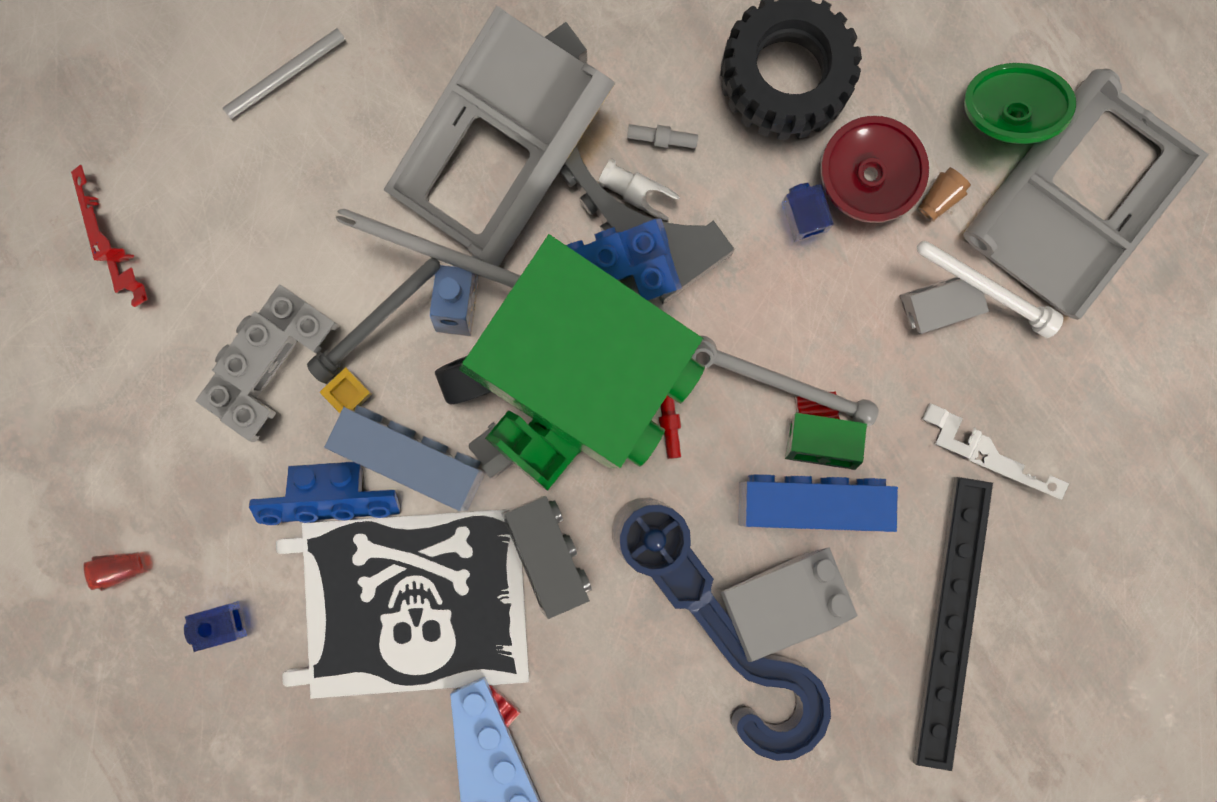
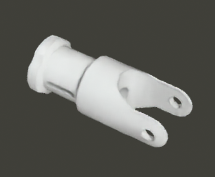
M612 158L609 159L598 180L602 188L606 187L622 195L623 200L666 221L669 220L666 215L653 209L646 202V192L658 190L672 198L680 199L674 191L638 172L633 174L616 165V160Z

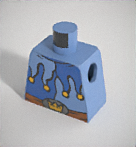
M440 265V269L435 273L430 307V318L436 332L471 336L479 275L458 267Z

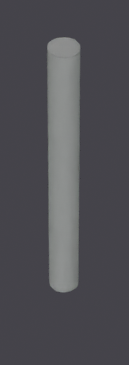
M336 28L222 107L230 119H233L345 41L344 36Z

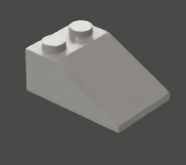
M830 547L806 552L720 592L748 662H753L830 631L858 616Z

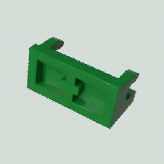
M795 413L793 423H790L785 459L856 470L864 460L867 423Z

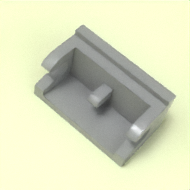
M957 276L900 295L909 324L912 329L916 328L919 334L989 312L984 293Z

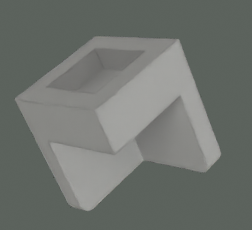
M494 422L488 426V430L469 444V449L481 461L482 468L490 479H495L514 464L485 439L496 426Z

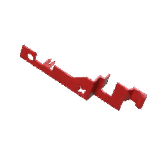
M79 165L71 171L93 259L95 261H107L115 293L124 288L132 291L134 298L131 300V305L137 307L147 300L144 284L135 280L132 267L119 275L116 262H128L129 259L135 256L125 254L122 248H111L109 240L99 231L93 206L100 203L92 202L98 200L96 197L84 196L82 186L87 182L83 167ZM78 177L81 178L80 185L78 184ZM94 245H97L100 251H96Z

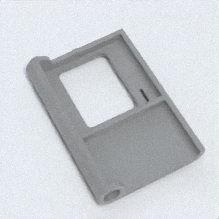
M496 5L383 190L466 246L472 253L471 257L499 267L612 90L615 82L589 64L581 62ZM476 118L484 119L527 148L530 152L528 161L480 234H475L431 204L427 199L432 186Z
M1106 68L1093 70L1074 93L1076 97V110L1069 126L1057 136L1037 142L1031 147L964 232L965 239L975 249L1058 311L1076 320L1082 318L1209 155L1157 118L1152 112L1146 110L1122 93L1120 77L1114 71ZM1106 111L1114 113L1161 148L1160 156L1110 220L1101 219L1053 183L1054 175Z

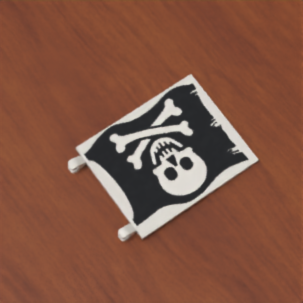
M510 509L302 523L303 538L277 540L276 551L278 554L303 552L309 668H294L283 673V685L290 687L310 684V699L460 688L483 677H486L489 685L528 683L529 669L522 562L501 514Z

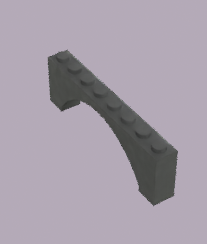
M567 22L545 36L546 39L581 62L587 63V49ZM575 146L559 173L569 187L576 185L583 196L579 198L580 202L590 215L594 213L598 215L604 223L600 226L602 231L615 227L616 232H623L654 220L631 210L607 193L592 177L582 161L577 146ZM714 220L706 226L663 222L668 237L670 253L682 289L652 299L653 301L659 298L664 305L732 256L735 249Z

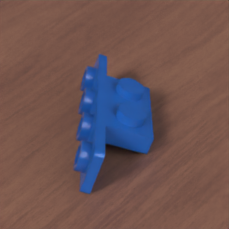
M355 462L288 466L285 497L251 499L249 509L257 523L277 525L281 522L300 521L312 523L322 519L350 520L353 517L366 516L384 518L388 515L399 514L400 504L395 490L361 492L362 465Z

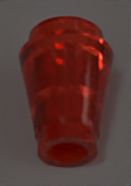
M139 552L93 556L92 560L84 562L83 566L85 579L90 590L99 589L100 591H104L144 572Z

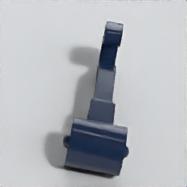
M637 498L625 504L615 516L612 525V540L618 553L635 571L650 576L675 609L689 610L727 662L747 681L766 687L786 688L792 690L796 696L797 706L795 712L788 721L782 724L771 725L765 723L755 711L747 707L736 710L732 716V726L742 741L757 755L775 761L796 759L812 751L825 736L831 719L830 697L823 682L801 662L786 657L768 655L753 662H748L732 620L711 593L713 577L690 548V530L685 519L670 506L652 498Z

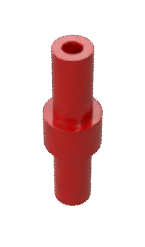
M666 396L661 404L662 416L658 417L659 426L665 429L664 437L667 459L681 458L678 429H681L680 414H676L674 400Z

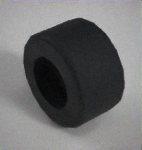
M467 356L450 362L435 371V376L444 399L450 405L466 402L491 392L459 370Z

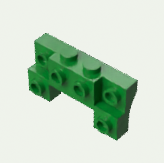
M510 410L505 413L485 438L505 458L516 464L530 479L547 491L576 455L581 452L580 449L536 420L532 419L527 424L519 415Z

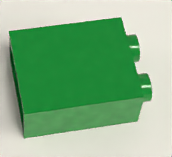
M548 234L463 361L459 370L605 467L621 468L626 459L641 467L652 455L665 432V429L653 422L652 418L666 396L681 404L692 392L705 370L704 365L692 358L704 338Z

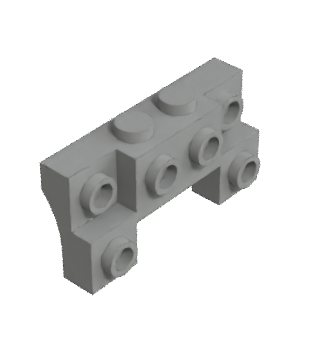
M279 284L259 313L254 311L251 316H246L239 323L236 329L238 335L230 345H225L215 358L217 364L212 369L215 374L195 401L220 418L222 423L250 442H256L260 437L257 435V432L267 418L273 419L276 412L256 398L297 342H300L317 354L322 350L319 346L330 330L336 331L339 325Z

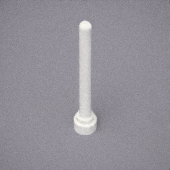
M922 241L917 245V252L923 257L1029 319L1032 330L1039 335L1050 338L1061 328L1063 315L1049 306L1035 307L928 241Z

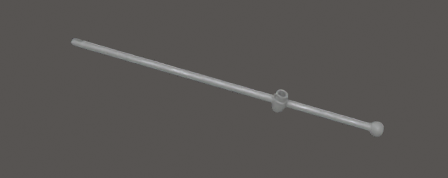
M339 209L337 211L343 215L336 216L337 221L511 288H513L521 276L350 210ZM701 336L704 339L692 356L693 359L704 365L705 368L710 367L712 364L718 365L850 415L854 422L867 423V427L873 425L878 417V407L870 400L862 399L854 402L717 350L715 342L707 336Z

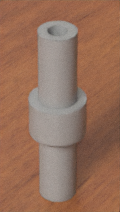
M633 124L628 126L627 138L655 142L654 146L668 148V145L689 148L697 147L698 134L673 131L670 126L657 125V128Z

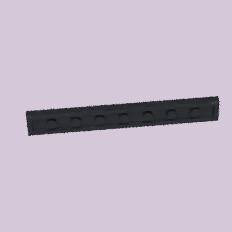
M954 477L913 763L918 766L952 771L993 489L992 482Z

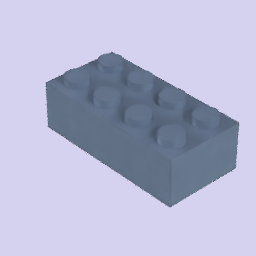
M357 405L355 410L343 407L324 446L325 449L453 509L468 511L486 473L484 470L479 469L481 461L458 451L455 457L446 453L448 446L426 436H423L422 441L413 438L416 431L391 420L387 426L381 423L384 416L365 407Z

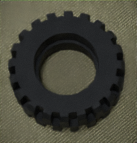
M761 0L758 9L755 6L749 7L743 13L742 20L736 21L731 29L729 39H727L720 70V76L723 77L721 87L723 95L730 97L728 106L733 114L740 111L743 115L741 122L748 128L754 123L760 127L758 134L766 137L772 131L778 133L777 139L788 140L790 135L795 133L796 137L800 139L808 137L812 130L816 132L823 130L831 120H835L842 112L859 80L861 68L858 64L862 56L861 48L858 46L854 47L858 39L854 28L846 29L845 24L848 19L841 12H838L836 15L830 11L832 4L825 0H822L821 4L815 3L812 0ZM778 42H792L805 47L815 56L819 63L822 74L820 83L815 89L801 94H789L776 90L764 80L759 72L757 58L760 51Z

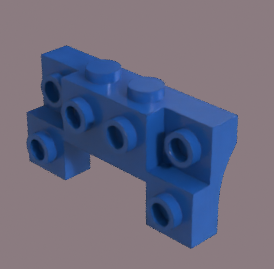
M654 219L623 232H616L615 227L594 234L596 241L584 245L583 240L566 245L618 281L634 276L640 295L648 301L682 289L672 260L668 237L662 219Z

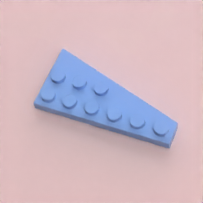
M486 677L452 691L450 696L460 801L541 802L509 729L504 722Z

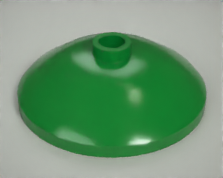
M1006 63L990 67L973 78L966 90L964 106L970 121L988 136L1007 143L1030 144L1053 138L1069 126L1076 110V97L1067 81L1047 68L1028 63Z

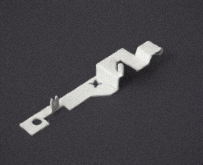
M929 403L922 420L933 423L942 429L935 443L936 445L967 457L969 461L1060 500L1063 499L1069 483L1051 475L1047 483L1037 480L1035 476L1023 474L1024 464L1000 455L992 440L982 435V432L976 430L975 427L968 440L969 445L954 440L963 418ZM978 451L983 455H988L984 458V463L981 460H975L979 455ZM1053 482L1057 485V489L1050 491L1047 485Z

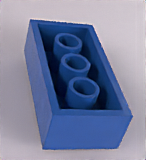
M748 475L747 482H739L738 525L765 528L897 532L898 487L886 486V479L878 478L856 479V485H849V478L847 477L820 478V484H812V476H784V483L775 482V475Z

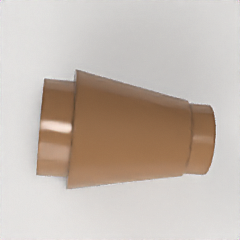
M949 167L945 173H939L918 210L934 222L967 196L966 191L971 184L962 174Z

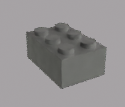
M541 496L501 513L545 617L550 619L589 602L590 600L586 592L592 590V587L584 569L581 570L580 567L576 569L572 557L578 554L570 535H562L558 523L563 521V517L556 501H548L547 496Z

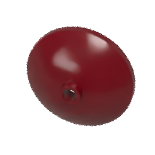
M884 116L860 117L842 126L829 140L821 160L822 184L829 199L844 214L863 222H887L904 215L919 201L926 189L929 178L928 156L921 140L903 123ZM864 171H872L875 175V180H867L864 176Z

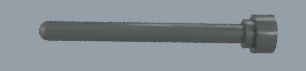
M435 258L428 259L331 351L317 353L307 363L310 373L318 381L325 384L329 383L339 373L340 362L440 269V262Z

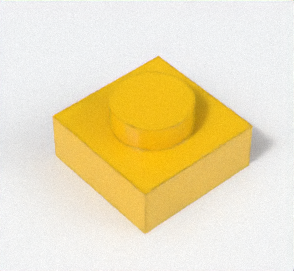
M346 367L320 391L321 395L339 413H341L343 407L355 410L357 405L361 406L372 395L364 384Z

